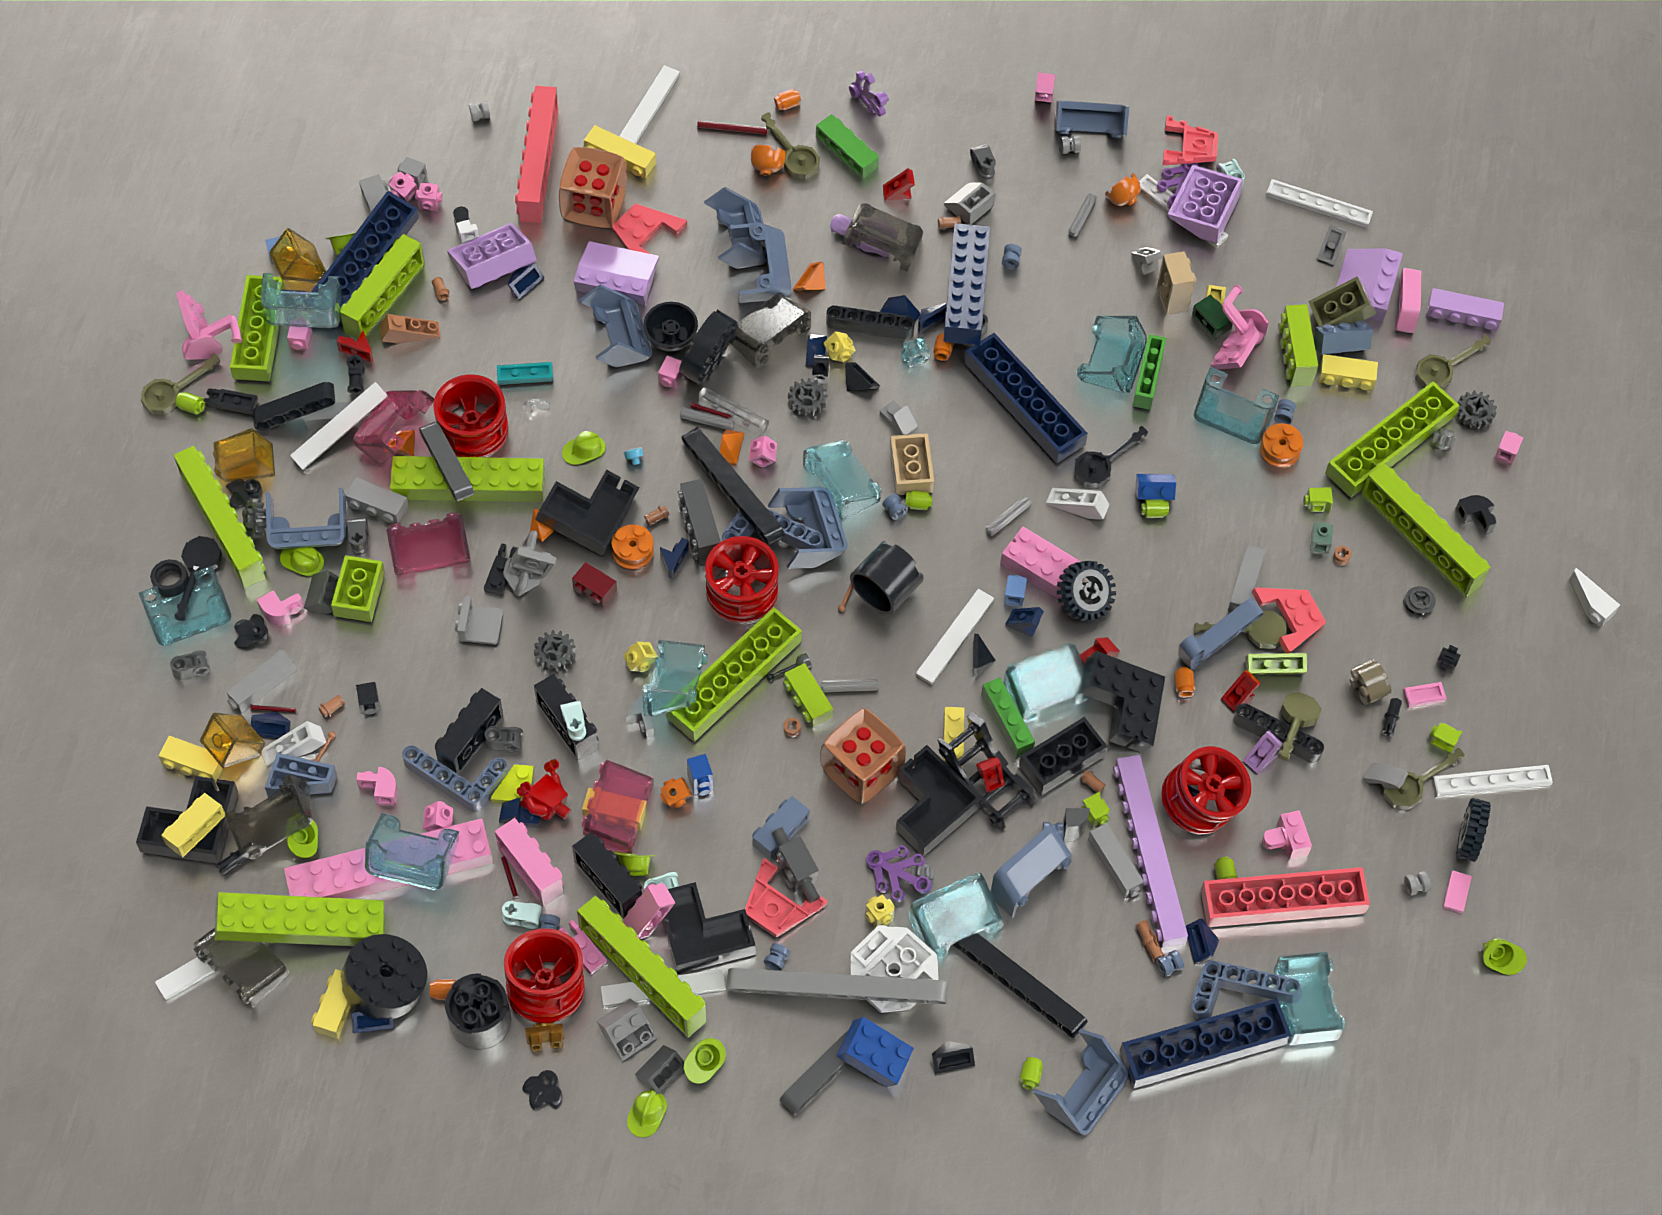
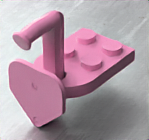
M1239 285L1233 286V289L1222 305L1223 312L1235 326L1236 330L1228 336L1219 352L1215 355L1211 363V367L1214 370L1241 368L1253 347L1263 340L1267 332L1269 322L1260 311L1256 309L1237 310L1232 304L1236 297L1242 294L1243 290Z
M183 290L176 293L185 326L190 334L182 345L185 359H210L213 353L216 355L220 354L223 347L213 337L231 328L233 336L231 341L233 343L242 342L241 332L235 316L228 315L208 325L207 320L203 316L204 308L201 303H197L191 295H188Z

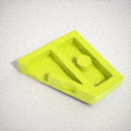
M514 764L491 796V802L504 803L516 798H521L522 801L523 796L517 794V788L526 781L532 787L534 766Z

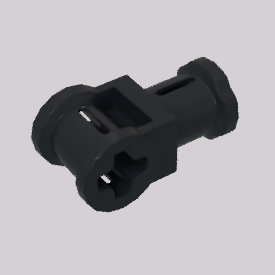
M351 355L347 359L349 375L347 391L348 393L358 395L364 392L362 382L365 368L361 356Z

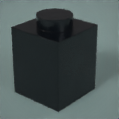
M376 682L356 685L361 714H374L376 711H381Z

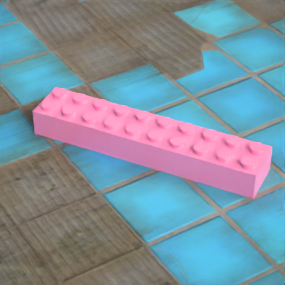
M481 818L284 868L290 896L355 899L493 864L483 819Z

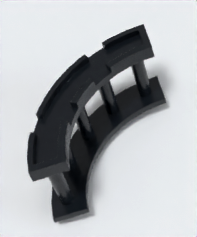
M971 712L966 716L969 725L964 732L949 744L941 738L937 740L940 747L939 753L945 758L948 766L982 798L980 809L988 816L990 823L1004 830L1006 826L1003 817L1021 802L1026 801L1031 806L1038 802L1035 789L1017 773L1013 775L1006 767L1009 763L999 750L995 751L991 745L993 739L986 722ZM971 735H974L976 745L957 759L954 749ZM980 751L984 752L988 759L998 757L1001 762L1005 786L990 791L983 796L974 786L981 779L978 771L968 778L961 767ZM1011 787L1017 793V796L999 811L988 803L1004 788Z

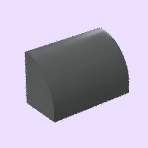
M329 570L313 574L304 608L315 613H332L331 604L339 577Z
M1090 808L1065 809L1062 822L1064 823V843L1076 841L1084 834Z
M663 1045L635 1075L651 1091L653 1090L656 1094H659L684 1068V1061L677 1051Z

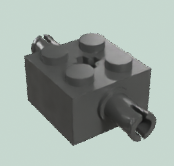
M783 827L774 830L772 835L779 845L775 862L779 870L784 871L788 887H792L794 892L802 889L808 902H815L820 898L813 885L817 881L819 869L801 836L789 841Z

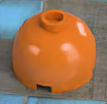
M755 145L751 149V163L756 170L760 171L761 175L770 176L771 173L781 170L787 153L780 148H777V151H775L769 145Z
M1132 173L1131 178L1125 177L1111 187V193L1107 191L1105 195L1116 206L1128 204L1130 207L1138 201L1137 196L1140 194L1141 185L1136 175Z

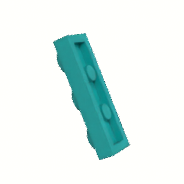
M552 362L497 365L498 385L553 381Z

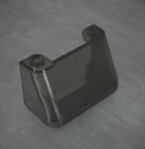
M864 203L858 205L842 244L850 247L854 242H857L858 246L861 245V242H864L894 255L893 261L896 262L898 260L900 262L899 269L908 272L924 232L918 225L911 224Z
M289 774L281 779L283 785L279 786V792L253 808L244 807V811L241 813L231 810L225 814L241 856L250 859L259 858L262 855L261 853L300 829L310 826L313 817L310 788L306 780Z

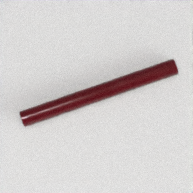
M707 121L697 122V128L767 135L768 128Z

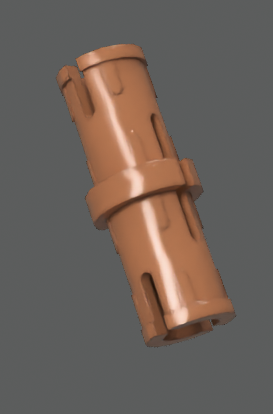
M1143 920L1137 923L1136 928L1143 940L1142 944L1149 951L1152 961L1156 962L1157 958L1165 957L1157 942L1158 938L1153 934L1148 921Z

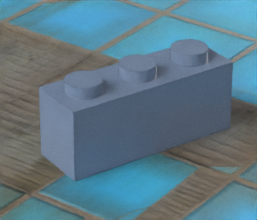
M1364 321L1350 324L1340 323L1339 325L1325 324L1322 327H1316L1314 336L1315 349L1321 355L1371 349L1373 329Z
M793 796L788 800L785 799L780 804L779 810L775 814L772 813L768 816L762 828L758 827L752 835L753 846L771 860L779 848L772 832L783 827L790 840L809 820L810 810Z

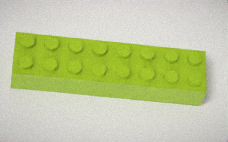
M1432 381L1329 461L1325 474L1352 498L1364 488L1370 473L1384 463L1388 467H1392L1434 434V431H1438L1456 416L1460 405Z
M193 445L174 454L173 456L183 481L243 587L247 588L264 580L265 575L263 571H266V568L262 562V556L259 551L255 550L251 537L247 536L243 523L239 522L235 509L231 508L226 493L223 494L222 487L218 479L214 478L210 465L205 463L206 460L202 451H197Z
M393 456L390 491L407 497V500L455 501L433 457ZM457 457L474 490V495L460 501L543 502L544 458Z
M1385 463L1368 475L1362 495L1465 597L1483 585L1491 568L1488 562L1481 558L1475 552V549L1468 545L1461 535L1448 525L1446 520L1441 519L1435 513V510L1428 506L1421 496L1409 487L1406 481L1397 476L1395 471Z
M773 607L665 707L666 718L695 742L802 642V630Z
M218 892L215 906L214 940L355 946L366 937L383 934L384 900Z
M595 895L577 910L581 931L585 932L589 939L687 1038L706 1023V1003L700 995L696 996L692 992L690 985L685 981L682 982L678 978L676 971L671 967L668 968L664 964L662 957L659 954H654L650 950L651 948L644 940L641 941L634 929L630 926L627 927L620 915L614 914L610 910L605 900H600Z

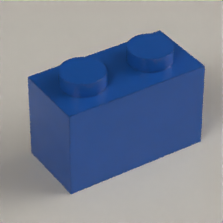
M1136 474L1135 492L1137 499L1175 500L1176 480L1174 474Z
M706 754L688 758L687 775L694 796L709 794L713 791V773Z

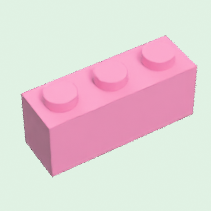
M665 884L648 885L644 889V893L636 900L635 905L628 910L626 917L623 919V923L627 927H632L639 939L650 937L675 904Z

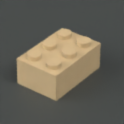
M1185 251L1163 255L1157 288L1166 315L1187 312L1188 306L1191 304V294H1193V285L1196 283V277L1191 272V262L1186 257Z
M928 433L891 436L890 453L896 494L899 496L906 495L911 490L933 493L934 475Z

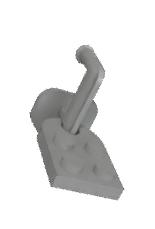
M535 530L531 531L526 539L523 540V547H519L514 555L505 563L503 576L517 596H521L537 587L541 579L546 577L555 565L556 557L551 556L547 552L539 553L534 551L538 533Z

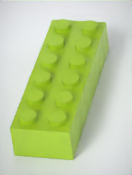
M405 234L395 240L393 247L384 254L380 263L374 266L372 273L364 278L358 290H355L349 301L342 305L340 315L344 332L357 339L362 331H364L365 336L369 334L424 266L425 262L420 242Z
M246 275L238 318L242 342L234 343L230 363L233 379L270 381L283 309L281 290H286L283 277Z

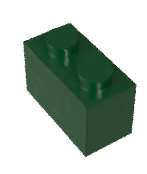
M1211 294L1194 305L1192 316L1214 339L1232 329L1233 324L1223 312L1221 303Z

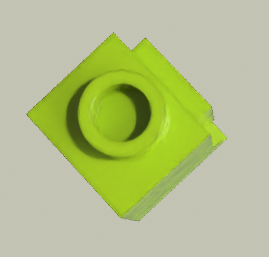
M1309 488L1307 495H1304L1303 498L1307 511H1326L1330 513L1333 506L1331 488Z
M1440 722L1439 726L1434 725L1429 734L1432 736L1429 744L1451 754L1463 731H1456L1455 728Z
M1100 792L1082 801L1084 806L1081 808H1090L1088 820L1093 827L1097 825L1102 826L1109 822L1110 808L1104 799L1100 798Z

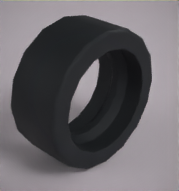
M167 559L154 566L150 578L154 590L159 595L174 597L185 591L189 576L186 567L181 562ZM177 571L181 574V578L173 585L166 586L159 583V578L166 572Z

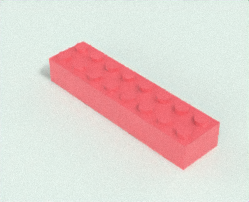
M535 86L534 93H531V103L533 104L532 107H529L528 111L530 121L526 123L528 135L524 136V146H526V149L522 150V160L524 162L520 164L521 179L518 178L517 182L519 193L515 195V204H517L516 214H519L520 222L542 223L558 115V99L556 87Z
M1363 867L1207 880L1203 882L1201 888L1206 924L1209 927L1366 914L1370 906Z

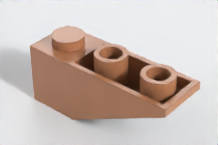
M387 314L379 326L381 341L400 344L441 337L438 321Z

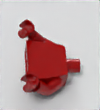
M552 759L544 764V770L550 772V775L546 774L532 787L526 781L517 788V794L523 796L520 805L526 808L530 814L540 816L545 820H549L555 814L566 819L571 813V809L564 805L568 798V793L564 790L559 774L555 771L559 768L557 759Z

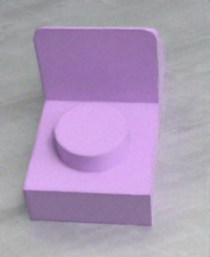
M1267 731L1243 761L1256 773H1259L1277 757L1276 752L1283 743L1270 731Z

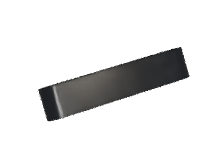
M837 305L828 307L826 311V324L832 329L903 340L911 339L914 335L915 321L909 316Z
M322 382L255 407L253 409L254 428L260 431L267 430L334 405V384Z
M1246 703L1237 706L1233 718L1234 723L1240 728L1260 738L1267 731H1270L1282 743L1286 741L1291 725ZM1243 713L1247 715V717H1242L1240 714ZM1258 722H1261V723H1263L1265 726H1260V725H1258L1257 723H1258ZM1298 729L1294 740H1297L1300 744L1293 742L1294 748L1291 753L1310 763L1318 762L1324 751V744L1319 739ZM1275 731L1281 732L1282 735L1276 734ZM1310 749H1315L1318 753H1314Z

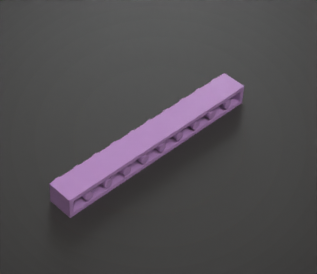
M1140 755L1118 758L1115 766H1113V774L1119 781L1117 785L1118 793L1120 796H1123L1122 808L1124 814L1127 813L1128 815L1127 828L1129 832L1132 831V847L1134 850H1137L1136 862L1138 868L1141 867L1143 874H1141V878L1144 881L1143 886L1147 888L1146 901L1147 904H1151V920L1153 923H1156L1157 927L1155 930L1158 938L1157 941L1161 942L1162 948L1186 944L1188 934Z

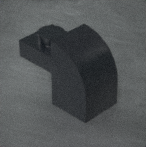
M1471 495L1459 499L1455 509L1464 524L1478 520L1485 534L1493 532L1496 526V518L1491 512L1495 505L1488 498L1480 495Z

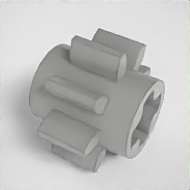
M1440 428L1439 432L1434 431L1432 441H1435L1434 446L1444 450H1448L1449 446L1453 447L1456 438L1453 436L1454 432L1446 428Z
M925 863L922 867H911L912 875L917 878L925 876L933 883L935 870H931L929 864Z

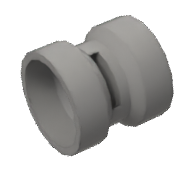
M482 101L477 105L469 104L473 122L479 121L480 118H490L487 101Z
M1079 135L1060 137L1062 154H1068L1071 151L1074 153L1080 152L1081 143Z
M1420 872L1416 876L1408 875L1404 877L1405 888L1409 895H1415L1418 891L1427 892L1431 889L1430 879L1426 872Z

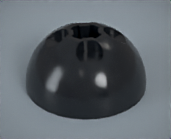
M663 302L648 311L644 318L643 327L645 335L652 345L663 351L674 352L684 349L692 342L698 330V320L693 310L679 302Z

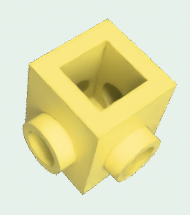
M835 331L824 342L829 357L834 361L845 362L856 351L853 341L845 333Z
M636 642L623 655L628 668L631 671L639 672L647 671L651 667L650 665L658 659L650 642Z
M883 894L879 897L874 896L866 904L865 917L875 928L878 925L885 926L893 920L894 904L889 898L886 899Z

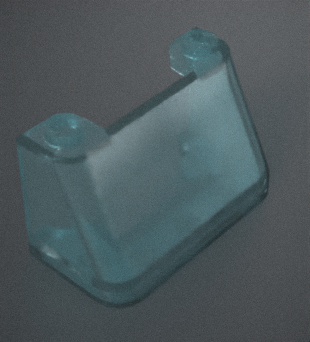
M1096 316L1095 322L1092 325V333L1097 340L1089 364L1082 363L1077 369V376L1082 382L1121 393H1129L1132 390L1146 347V332L1137 316Z
M839 440L812 446L803 451V467L807 472L811 471L813 475L816 474L825 488L831 492L835 505L840 509L838 516L841 521L880 502L882 490L879 484L874 483L852 452L849 442Z
M666 640L658 641L659 657L655 658V670L650 684H644L643 687L644 716L660 715L689 707L692 702L695 703L697 696L696 688L703 665H707L708 661L705 645Z
M381 813L366 842V871L373 876L431 890L441 889L459 840V831L446 828L440 831L438 838L400 830L401 824L398 818Z
M975 873L913 902L910 906L909 920L920 940L937 954L938 959L948 954L951 944L984 929L987 933H997L1004 924L982 873Z

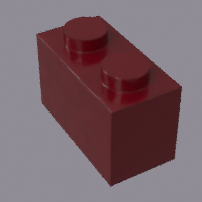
M587 562L572 577L573 589L577 593L586 595L593 603H599L603 607L617 591L616 580Z

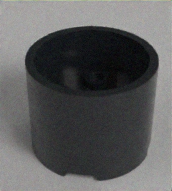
M883 541L850 574V581L857 594L870 607L882 614L890 615L923 582L924 577L922 573L918 572L915 567L917 562L909 553L896 544L891 546L886 541Z
M475 973L461 977L452 985L445 1000V1011L455 1039L465 1047L479 1050L493 1047L502 1041L511 1025L508 998L502 984L496 979L481 975V973Z

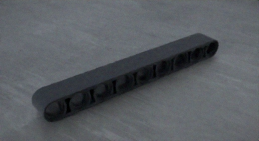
M699 427L681 436L686 448L767 545L785 536L779 522Z
M946 911L934 924V930L942 938L1071 1038H1075L1079 1034L1078 1031L1083 1029L1088 1023L1084 1015L951 912Z

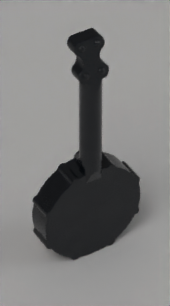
M1140 426L1138 432H1134L1131 438L1108 455H1103L1102 452L1086 451L1075 459L1074 477L1083 487L1099 488L1110 480L1111 461L1135 443H1140L1141 438L1148 435V431L1143 426Z
M198 536L185 543L181 557L191 573L181 602L177 604L178 612L174 615L176 620L186 621L185 613L189 610L188 603L198 575H205L218 568L223 554L213 538Z

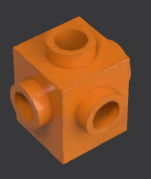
M682 777L677 780L674 778L669 779L660 788L662 791L660 797L665 805L668 804L670 807L675 806V808L686 804V799L693 796L685 779Z

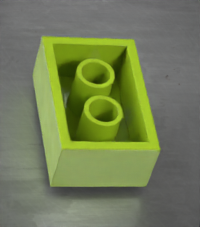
M345 555L331 604L334 616L372 622L385 575L383 561Z

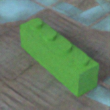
M831 114L816 125V136L862 179L878 168V154L868 148L863 140L856 137L851 129L844 126L839 118Z
M1148 335L1132 406L1151 410L1167 339L1165 337Z
M999 677L983 684L981 695L1014 757L1017 759L1034 748L1035 740L1002 679Z

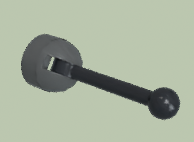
M805 652L797 657L795 664L774 674L769 673L766 678L768 681H772L774 677L804 663L808 668L812 667L811 661Z

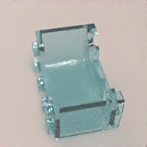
M263 273L261 303L265 318L269 324L275 326L334 328L339 324L342 293L338 276H329L327 283L324 285L319 284L318 293L281 291V282H276L273 279L272 273Z
M1327 952L1279 957L1274 967V974L1298 980L1302 990V999L1298 1003L1291 1004L1279 1001L1292 1035L1288 1043L1289 1046L1336 1041L1345 1029V1019L1343 1016H1340L1336 1004H1333L1332 1001L1334 991L1332 985H1329L1328 978L1330 977V971H1333V962L1331 958H1328ZM1290 989L1288 992L1294 993L1296 989Z

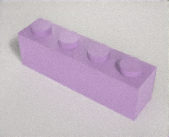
M1432 288L1426 316L1464 323L1470 326H1479L1489 330H1498L1502 321L1504 303Z

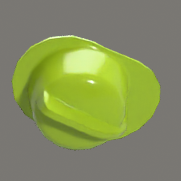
M357 231L325 239L330 240L332 248L339 255Z
M584 431L577 438L570 440L564 445L562 457L571 465L583 464L600 457L605 452V442L598 434Z
M313 547L284 549L280 555V562L285 568L304 576H313V574L319 573L324 566V558Z
M306 815L292 817L287 826V845L296 856L309 858L316 853L318 847V827L315 821Z
M612 851L614 854H618L620 864L626 866L631 876L647 875L651 856H656Z
M1494 938L1487 943H1483V961L1489 968L1505 975H1515L1525 967L1527 955L1521 947L1500 938Z
M715 1038L703 1039L687 1055L684 1061V1073L691 1082L700 1084L708 1081L722 1066L726 1057L725 1047L722 1042Z
M647 1090L636 1097L627 1118V1125L632 1134L644 1138L651 1136L657 1131L667 1109V1102L663 1094H656L653 1090Z

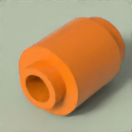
M794 89L777 94V97H774L775 105L779 111H785L798 106L799 101H801L799 92Z
M944 333L937 335L933 350L934 357L939 361L948 360L954 345L951 342H943Z
M1187 667L1179 668L1174 673L1176 692L1180 697H1190L1195 691L1193 671Z
M436 979L435 982H430V998L446 1000L448 992L456 982V979Z

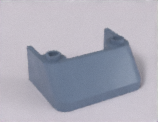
M1057 100L1055 130L1060 134H1069V131L1073 130L1111 133V137L1121 138V134L1127 135L1129 106Z
M727 187L722 188L704 201L705 205L716 210L717 220L721 224L728 226L729 233L730 225L764 224L757 204ZM751 237L731 238L733 247L718 256L719 260L736 269L768 263L765 241H755Z
M763 223L730 225V239L751 237L755 241H765L770 273L763 274L757 278V289L739 291L738 304L787 298L791 294V280L783 231Z
M600 284L579 299L581 303L593 308V315L597 321L606 324L611 346L596 356L597 360L614 367H620L646 361L652 356L638 305L632 298Z
M824 487L778 488L768 503V508L785 507L787 514L792 519L803 520L805 526L821 533L825 547L822 549H798L787 564V568H815L842 555L847 549L848 543L831 492Z
M339 488V513L329 517L328 526L290 528L289 522L283 517H274V500L269 492H265L267 541L272 548L290 549L337 546L343 543L347 527L346 497L343 488Z
M1051 825L1044 828L1004 863L993 876L990 897L1012 918L1016 914L1017 907L1021 908L1028 902L1029 892L1056 868L1058 870L1061 868L1067 870L1072 862L1070 851L1058 832Z
M1080 1029L1078 1032L1087 1043L1081 1054V1061L1086 1067L1064 1098L1057 1093L1048 1094L1037 1089L1033 1093L1048 1113L1075 1132L1086 1135L1093 1129L1125 1085L1129 1073L1104 1036Z

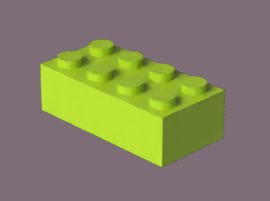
M1307 304L1285 305L1284 312L1281 313V323H1278V333L1282 335L1280 344L1281 349H1284L1285 352L1283 354V362L1287 364L1286 379L1290 381V387L1312 386L1318 369V361Z

